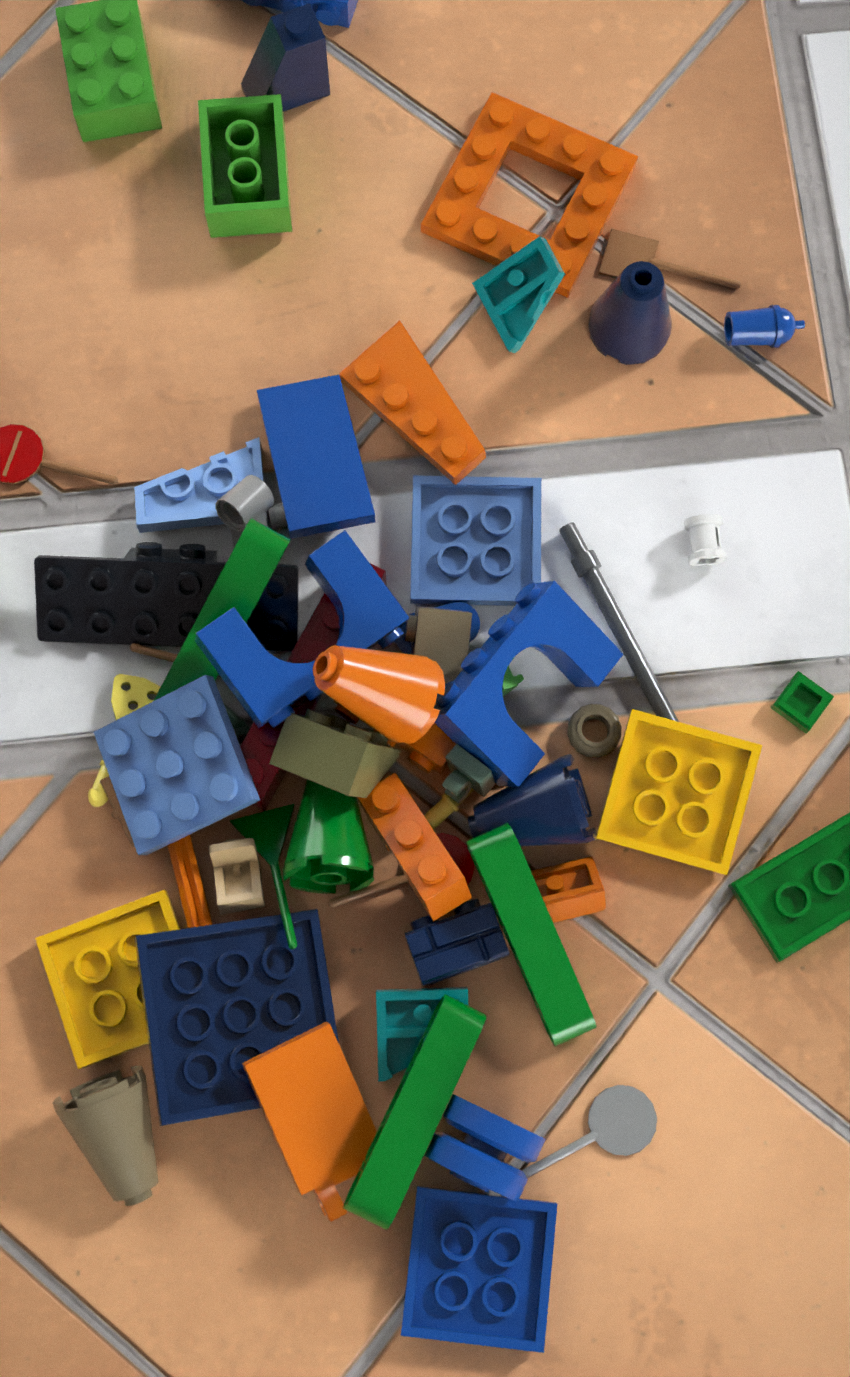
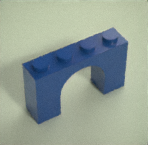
M346 530L308 555L304 565L328 596L338 615L339 635L336 642L337 646L371 649L379 644L382 650H384L404 635L401 627L407 622L409 616ZM234 607L196 633L195 642L258 728L267 722L275 728L291 715L290 713H295L291 705L304 696L311 702L324 693L315 684V677L313 675L315 661L290 663L273 656L262 646Z
M555 581L532 582L525 586L515 598L517 603L508 615L500 617L493 623L488 631L490 637L481 648H476L465 657L461 663L463 670L454 681L445 684L444 696L437 693L434 708L440 710L435 724L455 744H458L492 771L494 782L498 786L519 788L545 755L540 747L512 720L506 710L502 686L505 672L512 659L522 650L531 647L543 653L575 687H598L624 655Z

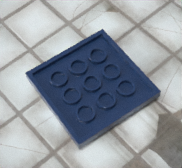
M318 909L290 913L297 940V947L295 949L288 947L281 914L138 935L134 938L160 1126L261 1108L243 1068V1062L324 1022L330 1023L339 1043Z

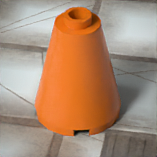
M333 645L320 653L313 665V675L318 689L392 742L415 743L427 734L440 710L434 708L437 693L444 696V674L438 663L428 657Z

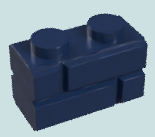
M478 898L473 899L453 909L454 916L440 921L437 919L433 922L428 915L410 923L412 931L404 934L422 987L504 959L510 955L491 902L481 906Z

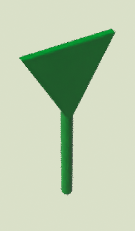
M294 804L230 820V823L245 839H254L257 852L270 865L287 943L290 949L297 947V940L281 876L279 860L295 807Z

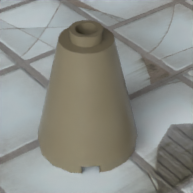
M142 1066L131 1067L133 1076L122 1078L120 1070L92 1079L71 1089L70 1093L73 1099L63 1104L60 1096L53 1102L57 1115L114 1201L124 1200L126 1206L135 1205L150 1198L153 1195L151 1188L158 1184L147 1082Z

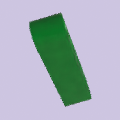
M252 518L249 520L154 701L204 675L212 676L216 681L219 674L195 642L196 633L233 607L245 623H247L291 539Z
M509 823L466 841L471 858L553 1045L556 1047L597 1028L593 1014L520 844Z
M446 994L441 997L350 1187L343 1209L385 1230L390 1227L482 1031L486 1014Z

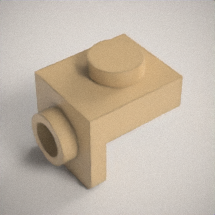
M229 839L223 843L210 845L209 853L214 867L217 906L220 915L265 907L261 867L254 839Z

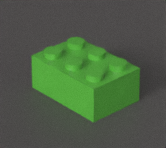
M99 0L55 8L73 115L82 141L88 142L162 129L148 46L138 1Z
M281 94L198 100L204 209L210 237L293 232L285 121Z

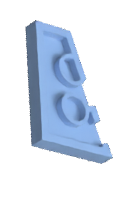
M260 437L245 442V448L226 455L223 451L209 457L210 462L193 469L186 470L181 468L134 487L136 525L139 533L224 524L215 509L217 500L248 475L256 476L264 481Z

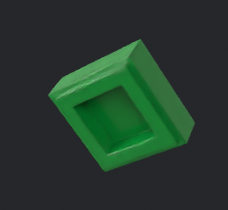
M798 671L773 703L771 709L804 733H808L834 696Z

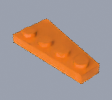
M400 320L339 373L341 382L454 485H457L486 458L484 447Z

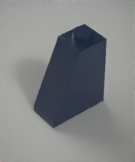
M310 3L270 18L241 82V88L245 97L281 94L284 112L330 95L326 39Z

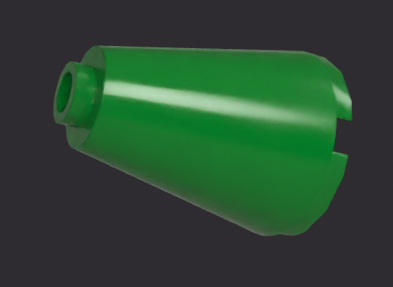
M308 779L306 780L283 867V879L285 881L290 878L289 886L311 893L334 894L336 893V885L350 884V892L363 889L374 881V866L357 797L347 796Z

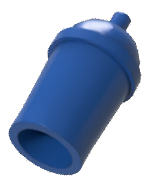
M770 305L768 308L727 312L724 320V335L728 346L768 345L771 348L779 347L792 338L795 329L805 328L804 320L795 321L792 313L785 308H781L779 305Z

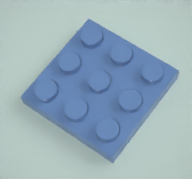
M413 475L410 604L445 605L463 602L468 605L515 606L517 604L515 598L525 586L532 582L541 583L542 478L466 476L457 485H454L446 476Z
M204 675L94 731L97 744L138 855H149L260 801L216 682L212 676Z

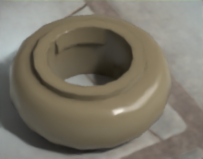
M588 704L580 707L572 714L568 722L567 735L571 745L577 752L587 757L598 758L609 754L617 747L621 739L622 726L618 716L610 708L602 704ZM597 719L601 721L607 728V738L600 742L587 740L582 733V726L587 720Z

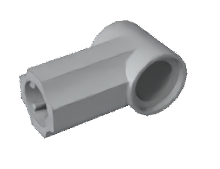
M248 475L217 500L215 509L221 521L230 528L234 547L251 518L268 527L266 512L274 505V497L264 481L256 476Z

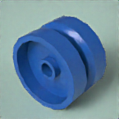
M452 1094L442 1116L447 1124L465 1132V1138L462 1141L445 1132L434 1133L424 1156L449 1169L451 1175L488 1193L489 1190H492L518 1202L528 1179L522 1170L505 1162L504 1158L508 1153L527 1163L536 1162L546 1139Z

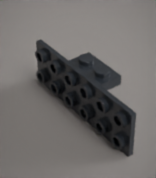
M156 542L138 543L136 548L131 547L124 558L38 555L34 560L37 638L39 641L121 645L135 643L147 646L182 647L226 562H217V551L206 550V547L201 544H184L179 546V549H162V544ZM277 565L246 623L266 650L293 651L298 642L299 568L297 565Z

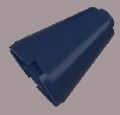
M644 261L628 265L594 303L588 325L590 338L601 354L618 359V363L626 365L640 364L656 357L666 345L671 334L672 320L664 278L661 271L655 265Z
M571 754L561 756L529 774L519 788L506 787L474 805V815L468 816L472 837L475 838L509 823L520 847L578 844L597 840L596 829H586L589 827L587 818L592 816V812L579 770L577 768L569 771L568 768L574 761Z

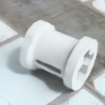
M701 514L684 520L685 530L689 531L692 553L688 556L689 565L710 566L722 563L727 559L726 551L721 549L719 527L723 525L721 515Z

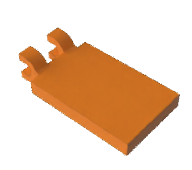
M324 1022L243 1062L242 1065L297 1191L304 1195L313 1190L323 1215H327L328 1220L332 1222L347 1214V1210L343 1209V1201L335 1186L357 1175L377 1130L330 1023Z

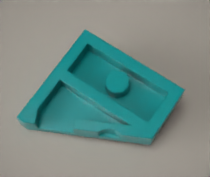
M541 236L472 283L507 350L512 353L520 350L565 276L550 245Z
M468 987L376 990L378 1082L387 1081L394 1074L408 1067L427 1024L444 994L469 1006Z

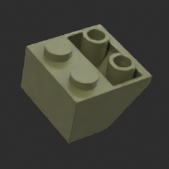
M307 708L305 716L290 713L291 715L285 719L269 764L347 796L367 798L396 762L401 750L387 745L388 739L379 732L368 728L362 729L350 725V721L341 717Z

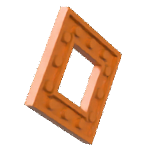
M491 92L421 223V232L497 266L539 237V235L479 209L509 150L511 149L581 180L551 239H546L565 273L555 293L569 298L636 167L638 156Z

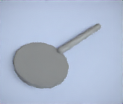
M616 1085L606 1088L595 1097L589 1109V1134L522 1171L529 1178L594 1141L601 1148L615 1155L628 1156L640 1152L651 1142L656 1132L657 1115L653 1103L643 1092L632 1086Z

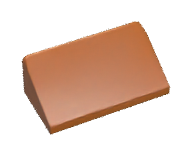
M593 856L531 871L553 923L605 910V890Z

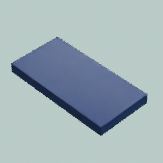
M340 375L257 390L290 539L375 523V512Z

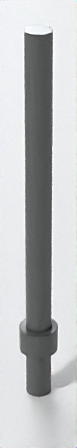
M574 522L559 529V532L574 558L571 560V564L578 577H584L656 716L679 722L599 571L602 565L594 550H588Z

